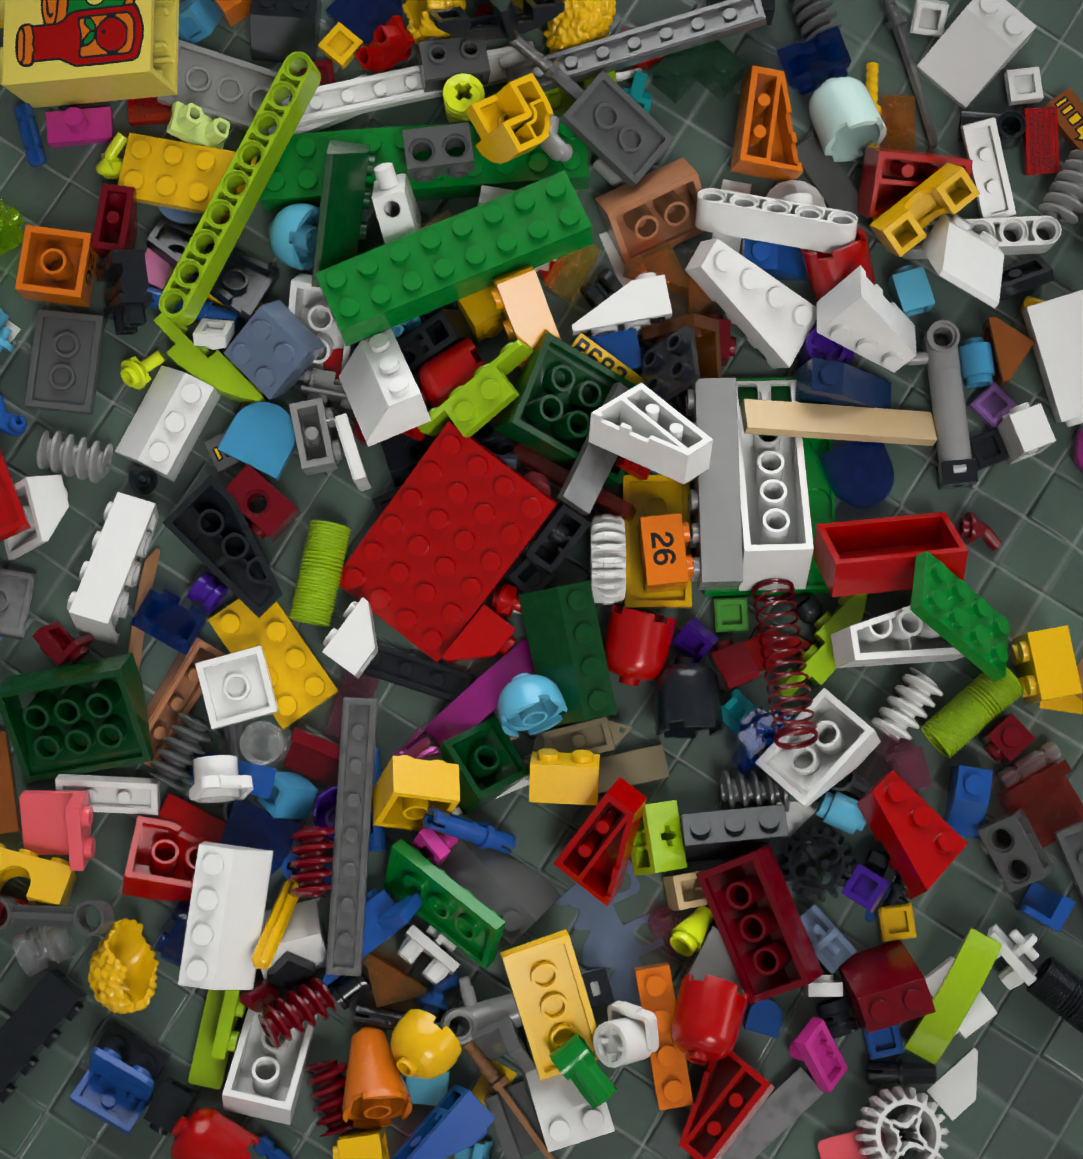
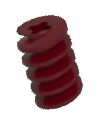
M299 827L301 831L291 834V839L300 842L301 845L292 847L290 850L291 853L300 856V859L290 862V867L299 870V873L289 876V881L299 886L288 890V895L293 897L329 898L322 895V892L331 890L332 884L323 881V878L333 875V870L323 866L326 863L332 862L334 857L324 853V850L333 848L334 842L326 840L325 836L335 833V829L328 827Z
M314 977L309 980V987L304 984L298 986L297 994L293 991L287 992L285 994V1001L279 997L273 1001V1008L267 1004L261 1007V1015L259 1014L258 1018L269 1041L275 1048L281 1047L280 1035L288 1041L293 1040L292 1028L302 1035L305 1033L303 1022L306 1021L314 1028L317 1026L315 1015L318 1014L326 1021L329 1019L327 1008L330 1007L336 1012V1006L324 983Z
M338 1059L322 1061L304 1067V1071L315 1072V1076L307 1080V1085L318 1086V1089L310 1094V1098L321 1099V1103L313 1108V1112L324 1113V1117L316 1122V1126L327 1127V1131L319 1137L340 1134L355 1128L353 1127V1121L348 1119L346 1123L343 1120V1087H345L346 1075L340 1074L347 1069L348 1063L337 1061Z

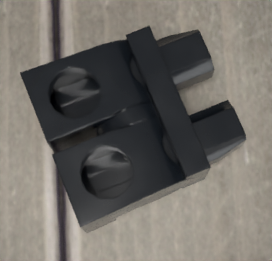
M111 250L104 261L95 269L97 282H106L107 291L104 295L106 305L104 317L105 320L114 319L116 335H134L138 332L137 327L143 326L147 322L145 310L153 302L152 292H146L148 289V276L144 250Z

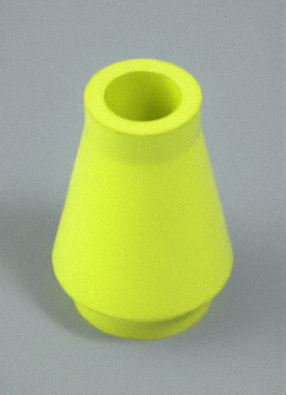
M699 906L692 914L672 929L670 944L674 950L687 957L700 951L709 927L714 920L711 910L705 906Z

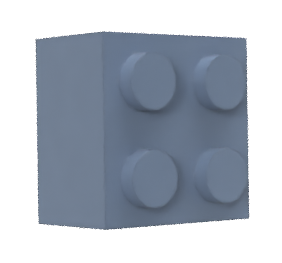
M280 300L261 305L224 351V354L271 400L290 391L325 348V345Z

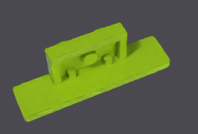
M520 340L505 345L496 359L490 364H485L477 369L474 377L465 385L455 388L449 394V399L441 406L428 411L431 421L417 426L420 432L434 437L442 431L448 421H453L464 437H471L519 396V393L506 375L534 352L533 349Z
M208 989L188 1078L190 1084L218 1090L222 1088L230 1052H235L240 1032L235 1031L238 1017L243 1018L246 1008L240 1001V996L244 990Z

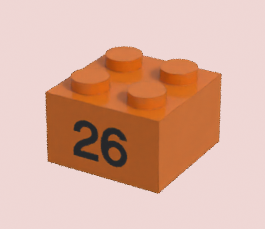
M26 225L15 290L27 300L89 308L98 255L91 248L93 235L85 232Z
M681 513L640 517L637 530L644 593L684 590L689 580H692V576H694L692 555L686 556L685 547H688V542H690L689 523L682 522Z

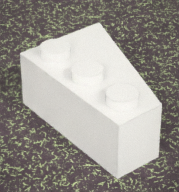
M861 265L816 302L817 333L893 373L917 356L915 325L894 302L890 303L883 296V290L878 284L873 285L866 277V271Z
M642 382L593 411L590 418L589 443L675 481L685 484L709 469L713 439Z

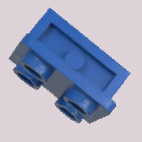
M94 1047L90 1054L89 1069L75 1088L69 1101L129 1136L151 1102L155 1082L151 1079L152 1075L146 1069L138 1065H134L132 1068L122 1062V1057L112 1049L105 1047L102 1050Z

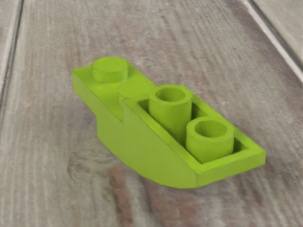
M162 313L153 320L161 331L175 344L166 354L185 373L215 387L221 396L246 405L266 402L262 396L263 393L250 380H247L239 372L240 369L218 349L207 358L211 352L205 346H194V342L185 335L189 331L186 326L175 324Z
M867 594L841 597L837 601L841 607L833 615L827 611L814 624L818 630L812 637L821 646L818 648L813 644L805 652L801 660L806 662L807 667L801 672L808 674V680L816 688L820 687L836 669L831 634L861 623ZM791 675L780 678L776 682L778 684H792L800 682L806 677L803 675ZM800 687L782 690L776 695L792 696Z

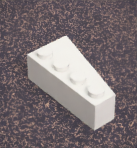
M718 238L701 241L685 271L712 301H716L726 312L725 316L731 320L732 324H736L747 336L746 340L754 349L757 348L765 356V361L772 369L790 368L817 319V307Z
M117 492L114 502L107 504L104 512L105 524L101 532L97 531L93 538L91 548L94 551L90 561L83 563L79 575L81 583L77 592L73 591L67 603V610H69L79 635L91 634L96 640L117 646L120 634L116 633L115 628L119 617L126 619L130 607L127 605L129 601L128 589L137 585L141 570V562H138V558L146 557L159 519L156 503Z
M911 605L831 634L836 668L954 661L965 656L910 611Z

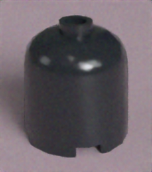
M693 657L675 659V664L665 667L655 679L656 735L664 733V738L693 739L696 738V731L709 730V736L722 733L724 725L719 681L716 673L705 664L695 663V658Z

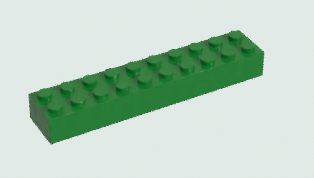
M559 120L557 135L565 141V144H569L573 150L572 157L567 162L554 161L541 149L539 144L532 151L502 164L493 163L482 156L475 145L481 141V138L472 122L466 121L469 122L475 172H469L467 176L461 178H451L449 175L436 176L434 180L429 182H417L416 179L409 180L416 201L480 197L482 185L518 190L564 170L574 190L588 189L589 167L587 146ZM465 122L293 134L260 196L262 207L265 212L281 211L284 207L297 203L311 204L320 208L326 152L330 140L370 145L369 155L376 156L374 168L380 164L390 162L393 163L396 175L404 173L408 176L402 130ZM453 147L447 154L456 158L463 155L465 151L460 147ZM421 151L415 155L414 159L424 162L431 157V154ZM261 155L257 156V163L261 159ZM373 173V177H366L365 188L372 189L370 205L373 204V186L377 180L375 173Z

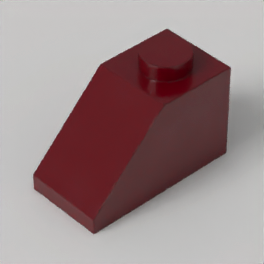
M102 183L91 248L100 258H105L111 250H134L138 229L137 198L134 187Z
M732 639L716 644L713 646L715 652L708 656L723 693L751 683L761 676L742 641L734 644Z

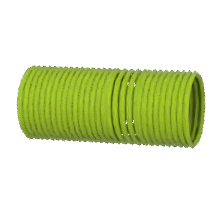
M311 520L309 521L306 544H304L305 547L303 548L305 551L302 552L304 554L302 555L303 559H301L302 563H300V570H298L300 573H298V580H296L297 586H295V593H293L295 596H293L294 599L291 603L292 609H290L291 612L288 617L302 623L330 627L336 603L335 600H337V590H339V581L341 580L340 577H342L340 572L343 571L341 568H343L345 554H347L346 548H348L351 529L332 522Z
M1007 667L1006 676L996 681H993L982 672L972 683L963 688V691L956 694L954 699L946 703L944 708H941L939 712L931 716L929 721L921 725V730L929 742L943 756L951 758L954 754H957L959 749L967 745L969 740H972L974 736L982 732V729L987 727L989 722L995 720L998 714L1000 715L1009 705L1017 701L1024 694V687Z

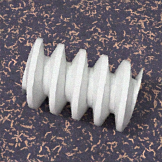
M910 667L913 675L905 674L902 677V681L906 686L897 685L894 688L898 697L889 696L886 699L891 708L881 707L879 709V714L883 719L874 717L871 720V723L877 729L899 742L900 738L912 739V736L906 729L908 727L920 728L914 719L916 716L928 717L922 707L923 705L935 707L936 704L930 698V695L933 694L940 697L943 695L933 680Z

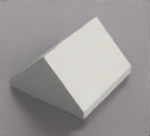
M317 898L296 903L270 967L267 970L261 969L264 979H267V972L286 952L314 963L315 969L326 967L328 943ZM271 910L265 911L262 931L265 927Z

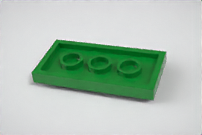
M925 551L916 555L910 611L993 681L1004 678L1006 676V662L1008 660L1009 621L930 552Z
M402 839L397 841L391 848L383 887L399 900L417 892L423 902L416 914L486 970L495 961L506 922L501 919L496 911L487 908L477 900L471 891L462 888L452 880L442 868L436 867L427 860L417 848L410 846Z

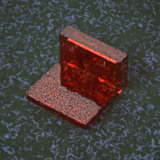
M1065 759L1050 763L1015 785L998 793L1008 813L1022 807L1043 848L1056 841L1053 832L1083 820V804L1066 777L1072 770Z

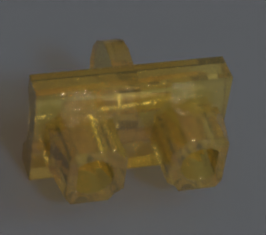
M591 244L558 258L543 282V286L573 301L600 255L601 248Z

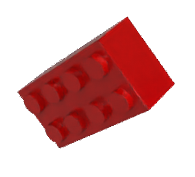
M946 512L816 524L813 559L832 597L912 590L916 555L925 551L930 552L936 559L944 563L960 580H964L968 549Z

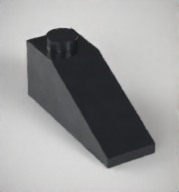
M441 309L397 342L412 375L418 373L421 365L428 359L468 336L471 340L476 337L460 309Z

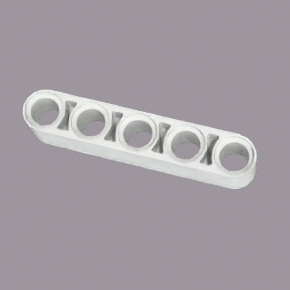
M716 188L702 189L697 195L695 225L703 231L830 254L835 249L855 242L858 217L852 212Z
M1046 215L965 219L972 224L970 230L980 234L982 231H985L999 241L997 246L1004 255L1045 253L1057 242L1062 231L1058 220ZM938 220L931 221L923 229L927 236ZM1036 230H1045L1049 234L1050 239L1042 240L1038 237ZM1003 231L1013 232L1016 235L1017 241H1008L1004 237ZM926 238L919 242V246H914L905 253L902 258L910 260L928 259L920 247Z

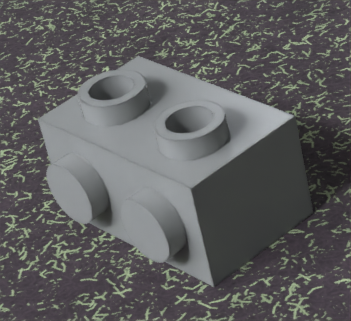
M322 397L289 404L301 468L305 475L308 476L339 469L337 460L343 459L339 439L333 440L331 428L336 427L333 408H327Z

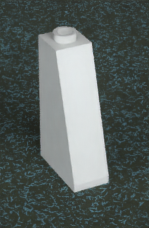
M1083 290L1021 310L1029 337L1035 342L1032 347L1055 423L1065 422L1067 427L1083 423Z

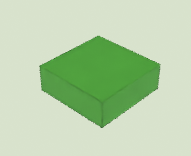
M747 597L713 600L715 633L749 631Z

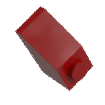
M483 604L442 655V658L447 663L493 659L499 653L506 655L517 641L513 637L516 629Z

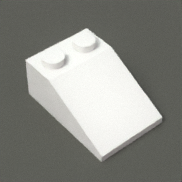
M972 0L916 68L965 110L1028 42L1037 26L1007 0Z
M945 214L941 215L920 246L939 276L991 307L996 308L1000 299L1004 254L997 246L999 241L985 231H982L979 235L970 230L972 224L959 215L955 214L953 218Z
M649 272L638 275L636 277L637 280L630 281L572 325L571 340H576L580 333L587 337L634 328H636L638 336L642 335V327L670 320L672 309L665 274L656 276V273Z
M300 273L291 280L288 309L325 345V348L307 370L312 371L313 368L324 370L323 363L331 356L333 350L341 348L344 349L342 372L355 351L356 343L345 346L320 287H311L313 275ZM305 372L298 380L304 381ZM335 379V383H334V384H335V385H340V384H341V381L338 380V379Z
M825 688L813 699L812 705L806 708L815 712L814 717L808 721L817 725L818 740L812 745L800 749H782L773 742L755 762L756 765L805 808L856 769L881 742L876 731ZM801 712L795 720L808 718L812 714ZM808 724L796 725V726H808V727H812V728L814 727L813 725H808ZM814 734L786 735L778 739V741L797 743L811 739Z
M248 1007L222 1093L223 1110L291 1125L315 1027L312 1028L306 1021L303 1022L305 1033L301 1035L292 1028L293 1040L288 1041L280 1035L281 1047L275 1048L261 1027L258 1015H261V1013H256Z
M536 1069L525 1073L548 1153L615 1131L607 1102L593 1109L571 1079L567 1080L562 1074L540 1081Z

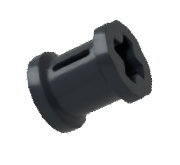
M363 971L361 976H345L336 984L331 983L328 985L331 994L344 1010L349 1008L350 1002L362 993L373 990L372 984Z

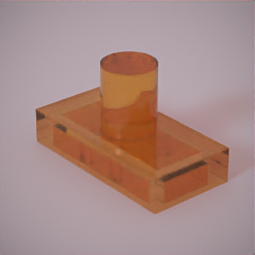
M882 95L881 118L885 123L887 131L885 138L881 142V148L915 152V96Z

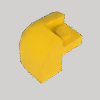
M533 73L509 82L495 95L471 104L465 110L481 138V141L475 145L482 156L498 164L508 162L530 152L550 136V117L554 114L546 95Z

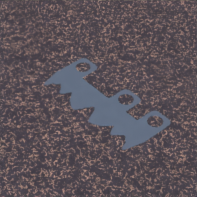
M628 862L626 872L631 877V885L628 890L618 892L608 907L578 883L565 892L555 904L560 906L569 904L571 907L578 908L580 912L573 926L574 929L590 930L583 948L584 966L612 968L613 974L608 980L614 1002L618 1000L626 1001L640 1006L634 967L641 966L639 957L664 945L665 935L653 914H645L622 925L613 904L636 894L640 889V882L637 876H634V870ZM648 923L655 928L656 939L652 944L641 945L636 941L634 933L640 924Z

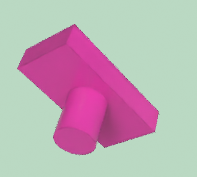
M110 106L86 109L70 107L64 111L46 112L47 141L51 148L108 143L115 137L113 110Z
M424 828L417 834L410 846L417 848L427 860L436 867H440L451 851L449 849L458 843V838L441 832L436 834L434 830Z
M812 1017L798 1037L791 1042L789 1053L793 1059L805 1062L820 1091L831 1093L848 1067L824 1020Z

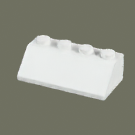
M207 841L199 844L178 985L209 990H253L256 968L253 967L251 957L262 934L274 851Z

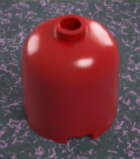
M857 228L855 242L835 249L831 252L832 254L801 248L811 289L817 301L860 265L866 271V277L875 285L867 234L863 229Z
M469 336L428 359L421 365L418 371V381L421 387L419 390L426 408L431 406L433 409L441 406L449 399V394L455 388L468 383L474 377L476 370L485 365Z
M618 605L611 606L604 651L608 670L620 676L619 683L638 686L639 680L651 681L657 678L665 667L677 621L676 618L666 617L664 623V615L628 609Z
M687 974L682 977L671 1023V1039L673 1044L686 1054L688 1061L699 1065H706L707 1061L721 1060L732 1053L745 1014L749 994L742 993L740 995L737 993L738 985L723 978L705 975L704 981L693 980V974Z
M201 1108L196 1110L188 1119L182 1115L171 1130L170 1134L175 1138L171 1145L170 1156L171 1159H250L252 1155L247 1152L250 1144L256 1146L259 1143L260 1137L213 1108Z

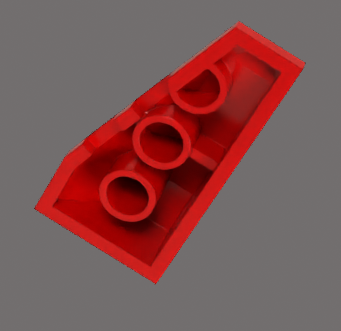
M137 816L124 874L122 895L151 900L190 901L199 844L210 841L201 836L196 838L182 831L181 826L171 821Z

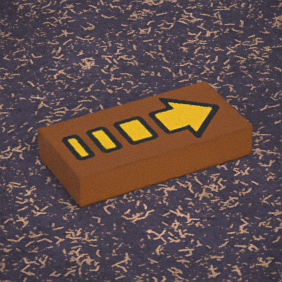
M1069 87L1044 107L1057 106L1058 131L1073 150H1083V103Z

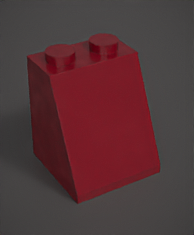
M894 940L856 952L838 968L845 993L848 995L851 1004L850 1008L853 1017L856 1019L858 1027L867 1033L936 1012L925 977L901 940Z

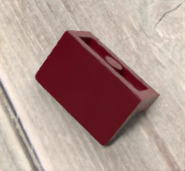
M295 727L290 738L293 742L283 766L330 787H338L340 746Z

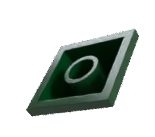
M496 716L441 744L443 761L459 765L460 802L458 806L464 815L491 802L530 775V770L508 735L503 731Z

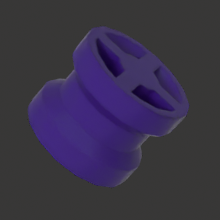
M207 571L194 583L187 597L193 602L198 601L201 603L203 610L210 614L224 600L229 592V588L225 584H218L214 581V576Z

